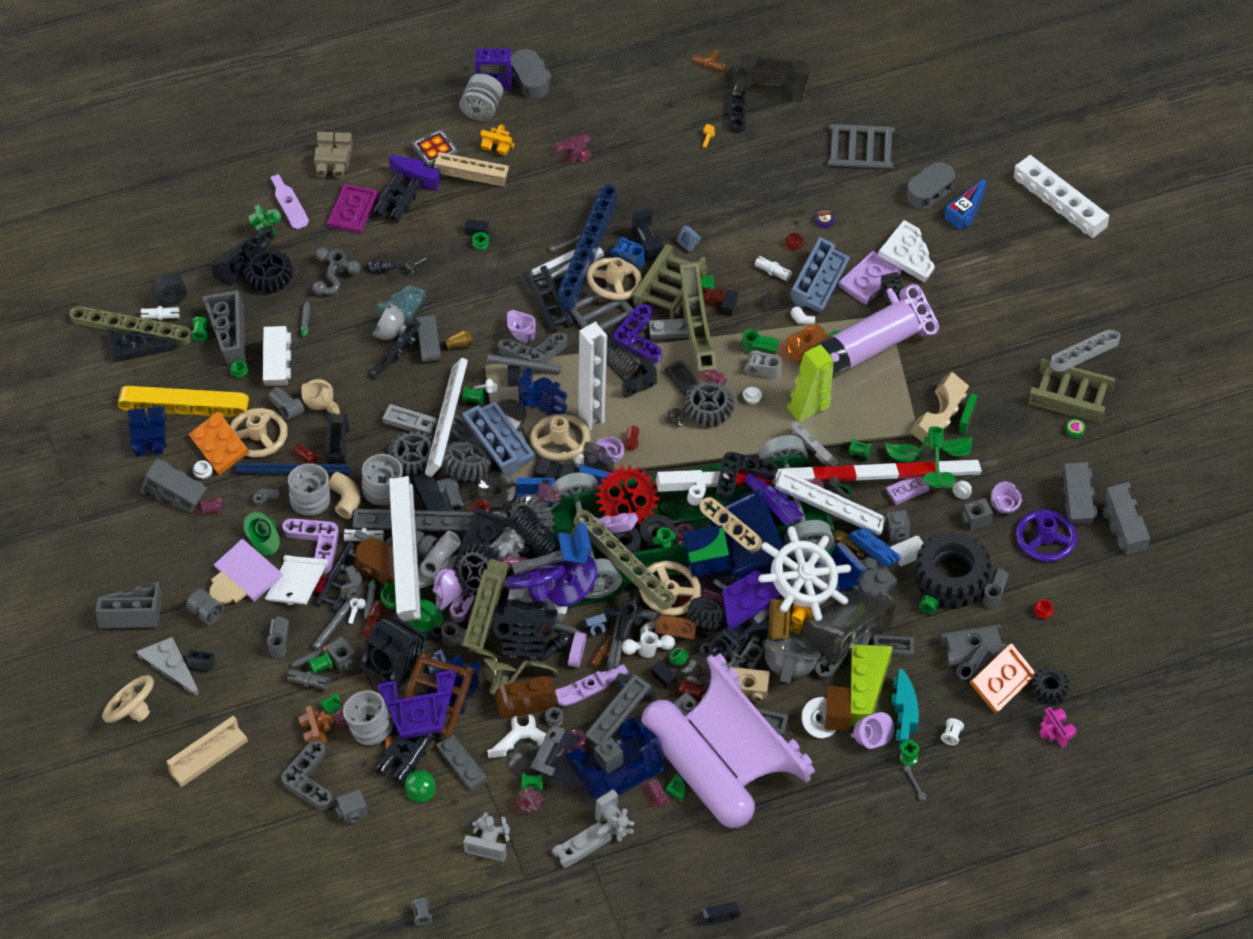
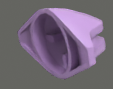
M515 310L507 312V325L512 335L522 344L528 343V340L533 341L536 332L535 318Z
M442 569L437 573L433 592L436 595L437 610H443L465 589L462 588L463 582L458 581L460 576L456 574L457 570Z

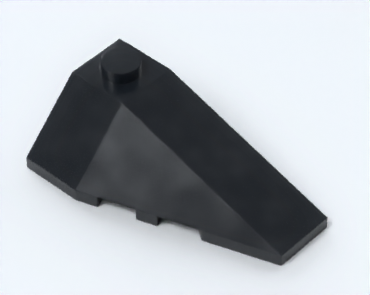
M266 227L214 260L211 265L213 278L232 286L243 274L244 263H247V258H251L252 253L257 254L258 250L263 252L273 241L272 227Z

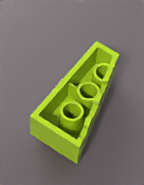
M821 344L804 353L799 368L801 373L795 380L796 388L790 394L792 400L786 406L798 422L820 411H825L831 405L833 359Z
M852 645L850 726H855L860 719L874 714L888 666L890 665L893 646Z

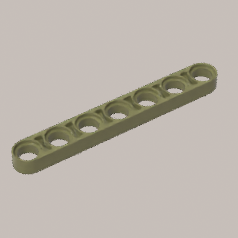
M82 306L73 307L69 313L71 322L76 325L101 330L113 329V332L122 334L126 331L132 334L150 335L153 339L158 340L169 338L176 340L178 345H187L192 341L191 331L185 326ZM76 313L83 314L80 318L73 317ZM95 316L100 317L98 321H92L91 319ZM111 320H117V321H118V322H117L116 324H114V325H110V324H109V321H111ZM129 323L135 324L133 328L126 327ZM148 326L153 327V329L148 332L143 330L145 327ZM163 330H169V331H171V332H170L169 334H167V335H162V334H161V332H162ZM182 333L188 334L186 338L178 337Z
M580 510L576 513L573 521L574 525L577 527L578 523L586 524L589 540L652 602L661 609H669L675 600L674 594L590 512ZM579 518H585L588 522H582ZM592 531H598L601 535H595ZM606 544H611V545H613L615 548H614V549L608 548V547L606 546ZM619 557L626 558L628 562L622 561ZM633 570L641 572L642 575H636ZM647 583L654 585L655 589L649 588ZM660 597L667 598L669 602H664Z

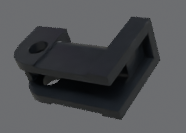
M650 209L632 213L633 235L638 244L644 247L645 260L658 257L664 248V244L660 236L656 237L652 228V213Z
M328 413L327 442L325 445L327 463H346V432H350L348 416L343 413L342 423H335L332 413Z
M553 726L547 731L545 739L530 768L565 783L568 775L557 769L566 750L572 751L579 737L566 729Z

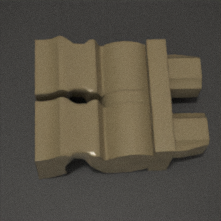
M317 131L318 147L315 149L314 157L317 176L325 177L327 172H333L335 178H343L344 173H348L350 152H352L353 146L352 134L335 132L334 140L333 132Z

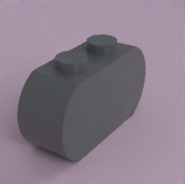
M529 49L519 50L512 55L513 77L522 94L531 99L545 96L550 89L549 80H551V74L549 70L545 69L543 59L539 58L535 51Z
M934 162L929 167H925L921 173L913 176L908 182L907 200L909 204L917 209H929L952 192L955 181L954 169L946 163Z

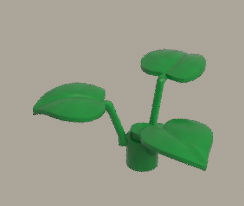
M932 426L928 429V437H924V442L920 449L910 444L892 445L888 443L885 444V448L892 459L899 462H912L915 460V456L919 457L926 444H928L929 448L935 450L936 473L925 474L923 478L924 483L934 488H951L955 485L956 478L950 472L940 473L939 449H942L944 452L947 451L948 454L953 456L967 455L971 452L972 436L944 441V429Z

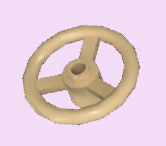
M602 258L594 261L589 266L585 276L588 286L596 294L611 300H626L633 297V294L643 280L640 271L634 265L620 258ZM608 265L606 271L596 270L601 266ZM632 273L636 281L635 286L631 290L624 292L622 286L624 276ZM593 277L605 278L609 284L614 285L616 293L599 287L594 282Z
M265 408L249 409L246 414L242 412L230 424V427L240 439L250 437L252 440H260L266 447L263 450H249L250 452L246 456L251 458L266 457L275 453L284 445L288 436L287 424L283 417L275 411ZM270 418L275 420L280 427V435L274 444L267 436L266 424ZM247 419V429L236 431L238 425Z
M567 414L550 415L541 419L533 427L530 434L531 446L535 452L544 458L554 461L570 460L577 457L588 447L591 439L589 428L584 421ZM569 423L578 426L582 431L583 439L580 445L570 437ZM550 424V434L538 439L540 430ZM551 442L566 444L572 451L552 453L546 451L541 446Z
M661 561L653 563L647 568L652 574L656 571L660 581L674 594L675 600L673 604L677 596H689L692 600L693 598L697 599V597H700L701 586L696 575L688 567L678 562ZM665 568L683 573L690 580L693 588L679 587L675 581L669 580ZM639 589L643 601L651 609L661 614L677 616L688 612L690 601L684 606L665 610L659 608ZM660 597L664 602H669L667 598Z
M150 675L141 676L123 687L104 708L103 720L106 723H113L126 715H129L133 720L136 719L137 722L145 719L150 711L148 705L143 700L153 688V678ZM145 684L143 689L137 694L135 688ZM120 701H122L121 704H120V707H118L117 709H115V710L113 711V709L115 708V706H116Z

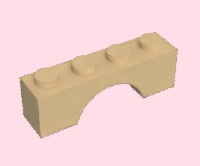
M953 372L945 376L935 390L940 402L939 413L932 414L926 412L917 419L910 433L924 442V437H928V429L930 427L938 426L945 429L951 422L949 418L959 409L957 405L967 396L965 392L969 385Z

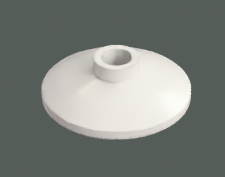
M818 697L807 702L801 715L805 730L817 738H825L834 734L836 730L825 729L826 698ZM816 715L821 717L820 722L816 721Z

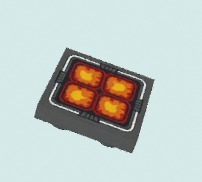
M442 128L411 142V147L419 158L425 162L426 167L432 168L435 166L439 152L459 156V150Z

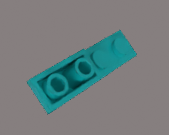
M899 669L898 677L894 676L893 688L897 689V694H892L891 706H895V714H899L898 724H902L901 729H897L896 741H900L899 749H901V745L905 741L909 740V733L917 734L919 721L916 694L909 677L903 669Z

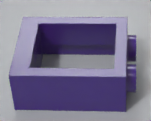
M476 49V74L490 75L501 83L503 90L512 91L511 49ZM481 65H506L507 73H481Z

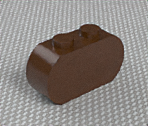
M376 538L363 540L356 550V569L364 576L371 577L384 586L387 583H394L393 547Z
M545 676L502 685L494 694L498 712L504 718L546 711L554 707L558 702L553 680Z

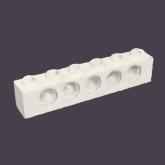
M1029 155L1015 166L1014 178L1017 182L1023 184L1030 192L1040 197L1043 202L1049 204L1057 213L1062 214L1070 223L1075 224L1083 233L1094 238L1108 227L1109 215L1033 156Z

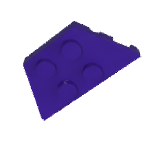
M750 474L744 479L786 526H789L790 523L799 522L804 516L799 510L800 507L788 499V494L775 489Z
M755 570L723 589L729 630L770 607V599L784 598L775 587L774 582H759L758 577L764 573Z

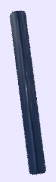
M237 463L236 472L290 474L293 469L303 464ZM315 464L325 469L328 475H333L335 472L343 475L350 474V465Z

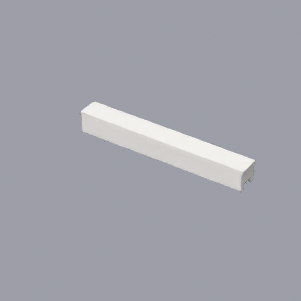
M597 322L590 324L579 332L578 418L584 421L589 431L592 430V424L600 421L601 424L605 422L607 335Z
M408 476L390 478L397 615L401 620L410 621L421 619L413 485L409 484Z

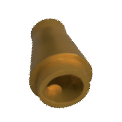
M463 329L445 339L448 350L470 347L471 344H474L470 330L465 331Z

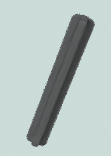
M617 617L608 658V667L610 669H617L619 666L622 652L621 645L624 642L619 639L624 625L622 617Z

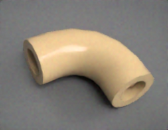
M335 472L329 482V489L341 495V500L336 505L335 510L341 517L350 519L354 515V509H357L359 506L360 491L352 479L339 472Z

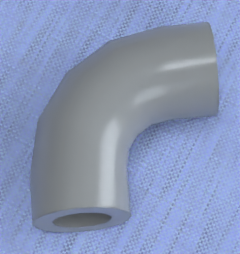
M447 531L425 556L420 566L421 572L427 577L436 576L449 557L462 545L460 538L455 533Z

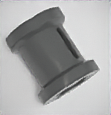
M418 898L410 903V907L415 915L414 923L417 926L427 925L432 922V915L429 914L428 910L429 901L426 898Z

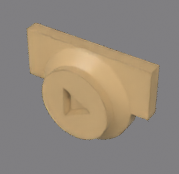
M222 571L211 579L213 584L210 587V595L221 604H228L232 601L237 603L247 595L241 587Z

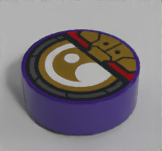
M821 210L816 214V224L818 226L828 228L833 225L834 215L832 212Z

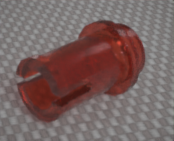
M629 426L624 445L627 450L633 451L639 446L638 435L640 430L637 426Z
M298 443L294 447L293 452L304 459L306 464H314L317 461L318 456L314 450H309L302 443Z

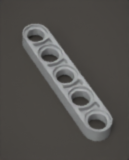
M1106 330L1054 354L1051 358L1050 367L1055 371H1065L1118 346L1121 335L1115 330Z

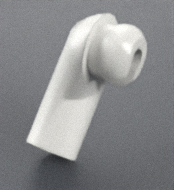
M794 307L791 310V316L797 324H815V316H806L800 307Z

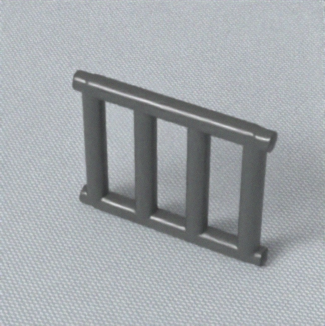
M830 124L829 128L832 130L831 155L827 162L828 166L893 169L891 148L892 134L895 132L894 127ZM839 131L849 132L848 160L837 159ZM857 132L867 133L866 161L855 160ZM874 133L885 134L884 162L873 161Z
M609 283L603 288L606 291L616 293L614 286ZM593 293L577 301L576 306L568 311L583 329L589 326L587 321L621 305L625 312L599 324L602 330H606L626 320L633 312V308L626 300H613L581 316L577 309L602 298V296ZM635 323L630 328H636L638 325Z

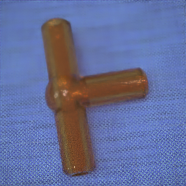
M714 50L708 58L694 55L692 58L694 62L703 64L706 67H713L722 71L725 69V64L715 61L720 55L717 50Z
M609 635L604 644L598 648V653L591 662L594 667L599 666L604 656L609 658L613 635Z

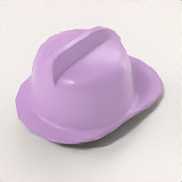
M884 712L875 713L860 719L854 726V733L850 735L862 746L873 749L885 745L891 740L894 733V724L888 714Z

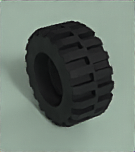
M950 531L949 534L943 532L939 533L937 537L935 535L930 537L928 542L925 541L921 545V549L917 553L915 582L918 585L919 591L924 593V596H932L938 601L939 605L943 604L947 608H950V606L961 608L964 604L966 606L971 605L973 600L978 601L981 598L988 584L991 572L989 552L985 550V546L981 542L977 543L976 538L968 537L967 534L962 532L961 534H956L955 531ZM945 562H956L965 566L970 572L965 576L953 578L941 574L936 567Z

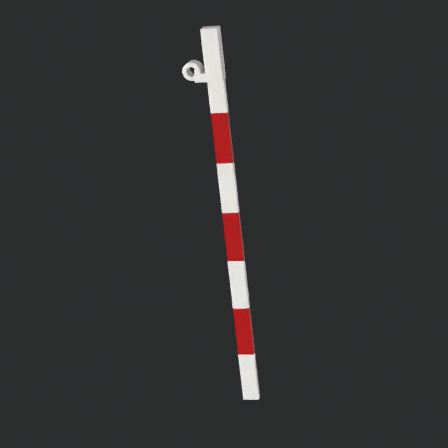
M978 460L939 461L940 473L950 472L954 476L980 475L982 472ZM936 462L778 469L777 476L773 480L758 479L767 484H776L781 470L808 482H829L831 477H836L839 481L924 477L927 473H936ZM720 471L658 472L656 484L658 491L689 490L687 501L692 505H700L705 495L706 487H717ZM738 473L736 486L748 485L744 481L747 475ZM723 474L727 479L733 478L731 474Z

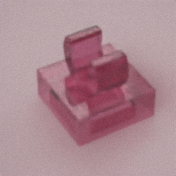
M582 139L568 160L575 163L579 159L585 164L592 154L589 150L585 149L588 143Z

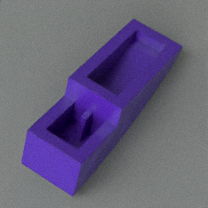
M395 155L389 156L390 169L394 173L399 172V175L402 173L408 182H410L412 177H415V180L416 178L420 179L422 184L419 187L433 191L438 190L441 182L440 169L426 167L423 160Z

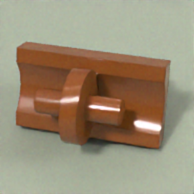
M311 705L305 707L307 713L299 717V722L304 729L310 726L312 728L303 734L305 741L309 744L311 741L317 740L322 741L324 745L327 744L325 731L330 730L329 726L334 722L333 717L326 715L324 711L320 713L313 711Z

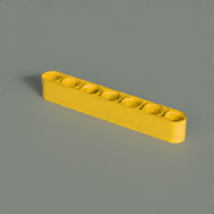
M124 386L120 391L118 407L124 411L213 416L219 411L223 417L236 418L242 412L246 414L249 397L244 393Z

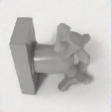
M507 527L488 546L494 547V552H499L498 558L503 559L502 562L504 560L511 561L512 559L515 563L523 561L515 549L518 546L520 549H523L525 540L510 527Z
M614 789L596 800V820L598 822L608 821L598 828L596 836L601 837L609 831L610 835H617V841L620 842L622 837H625L627 834H633L632 828L626 829L625 827L627 825L634 826V822L628 820L626 808L622 809V813L618 809V795Z
M484 813L481 818L472 823L475 827L473 830L474 834H477L480 829L483 831L481 837L476 838L466 835L464 839V852L504 862L507 855L506 845L497 843L496 840L500 834H504L506 842L510 840L508 835L510 828L506 823V818L501 817L502 826L496 827L494 826L493 817L488 816V813Z

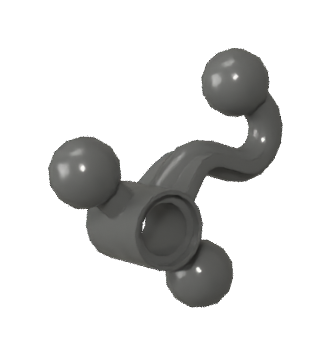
M323 247L317 249L315 253L317 260L321 262L330 261L327 278L333 286L327 288L324 282L317 281L313 284L312 291L316 295L335 294L340 288V282L335 274L342 273L346 269L352 275L358 274L361 270V265L354 260L346 261L345 253L340 249L332 250L330 253L328 249Z

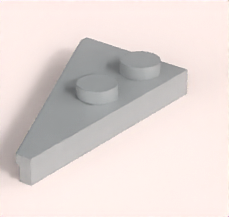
M173 637L137 651L138 657L149 662L151 667L161 671L164 676L173 682L176 681L181 684L189 693L199 694Z

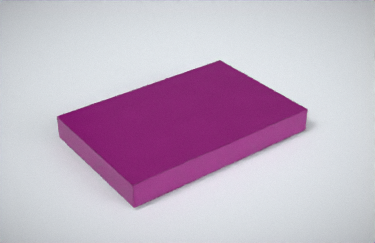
M344 183L327 221V227L362 234L379 196V192Z

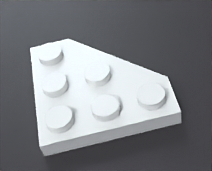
M905 220L878 253V256L923 282H926L935 268L933 262L929 259L927 246L921 239L920 229Z

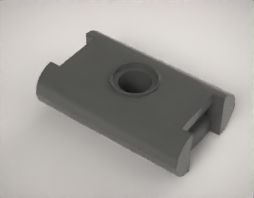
M1000 624L940 634L941 647H946L948 652L947 666H958L967 662L979 644L994 654L993 659L1007 646L1006 643L1002 644L1000 639Z

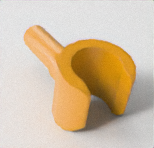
M707 124L703 130V133L706 134L702 145L703 148H706L711 137L715 136V127Z

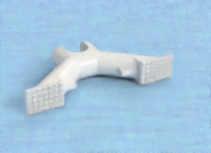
M529 715V723L526 726L518 725L517 716H514L511 720L512 731L492 749L487 750L488 758L506 756V752L509 749H514V744L520 739L530 738L536 741L538 746H541L546 733L536 728L534 716Z

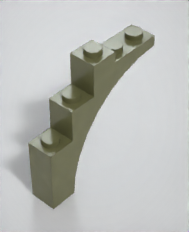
M699 262L680 263L683 312L687 321L688 339L691 343L693 363L698 371L717 369L716 353L710 337L705 313Z

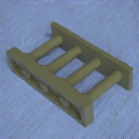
M669 244L664 246L633 294L634 307L650 302L669 309L670 319H675L682 312V289L680 290L658 281L661 277L665 276L681 282V274L670 271L667 267L672 263L680 266V263L689 262L675 257L673 246ZM702 257L699 261L700 276H705L708 267L706 266V258ZM658 289L677 297L672 303L652 296L650 293L652 290Z
M1042 359L1039 373L1044 375L1039 389L1031 388L1028 404L1102 424L1105 407L1101 406L1105 392H1113L1115 378L1075 367L1065 371H1055L1050 367L1051 360ZM1051 376L1062 379L1057 394L1046 391ZM1069 381L1080 384L1075 398L1064 396ZM1087 386L1098 389L1094 404L1083 401Z
M494 559L489 560L487 570L484 569L463 646L479 651L483 650L485 640L490 634L509 564Z

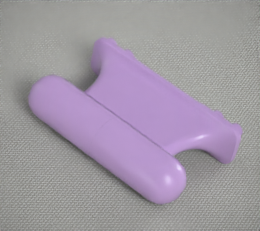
M719 653L715 657L712 655L707 657L711 670L710 686L704 698L692 711L684 716L670 701L656 700L644 709L641 725L646 734L717 820L728 828H739L751 820L755 810V802L744 788L745 785L773 772H788L807 783L811 780L810 775L815 770L811 765L812 761L806 753L802 755L799 752L800 747L797 742L792 739L787 743L781 735H778L739 689L742 685L737 679L739 677L732 667L728 669L725 665L727 663L726 660Z

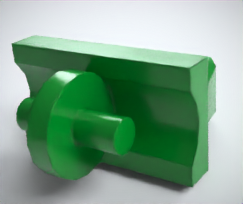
M259 204L254 206L256 212L248 216L252 226L256 227L257 232L268 226L272 227L281 218L278 210L272 209L265 213ZM273 229V235L275 236V235H277V233H276V231Z

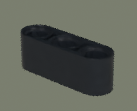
M423 473L412 477L414 488L425 511H448L433 475L430 477Z

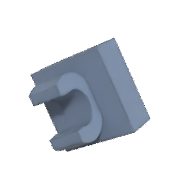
M683 226L676 241L689 252L693 251L695 245H698L701 237L689 226Z
M605 613L583 620L585 628L591 626L589 631L592 636L595 635L594 628L596 626L600 627L602 633L606 630L602 624L607 621Z

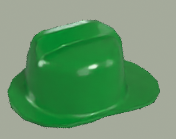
M260 512L249 514L245 518L243 525L244 531L253 547L263 556L275 554L280 545V538L274 520Z
M420 598L421 619L405 621L419 631H431L434 626L441 627L443 616L437 610L434 603Z

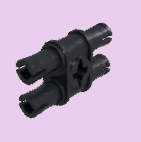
M396 172L391 182L385 185L383 193L378 197V203L372 214L376 218L378 215L379 218H382L387 208H392L393 210L388 218L391 222L395 220V223H398L403 213L409 210L411 202L415 200L416 191L422 184L421 180L418 178L415 180V177H412L405 188L401 186L403 181H405V176L402 173L399 175V172Z
M433 733L422 735L416 743L409 741L410 738L402 739L400 734H396L392 737L393 740L387 749L383 751V757L374 768V771L384 777L393 763H396L400 766L392 776V780L395 783L399 781V785H402L409 773L416 770L417 764L426 755V748L435 736Z

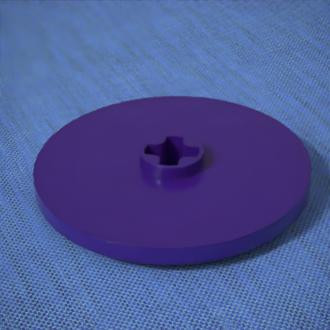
M589 555L586 564L571 561L558 563L565 567V573L559 578L547 582L548 599L554 605L559 607L571 606L582 600L590 592L597 578V565Z

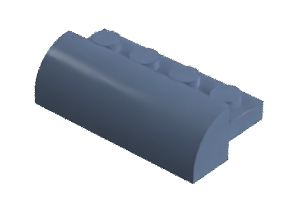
M819 237L790 293L791 299L798 307L803 309L804 306H807L819 313H822L850 259L849 256L835 250V244Z
M496 402L483 408L478 405L462 413L463 419L503 473L514 474L519 472L520 466L535 459V454Z

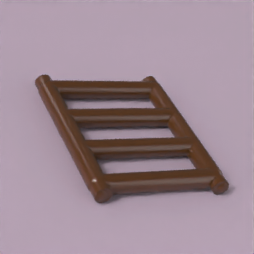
M420 652L403 699L416 697L413 695L416 684L438 690L437 681L419 676L423 665L443 671L454 670L456 675L464 677L460 688L453 686L452 694L457 697L454 706H448L447 714H450L447 725L443 726L442 732H439L443 733V736L446 738H450L475 669L472 667L464 669L426 657V654Z

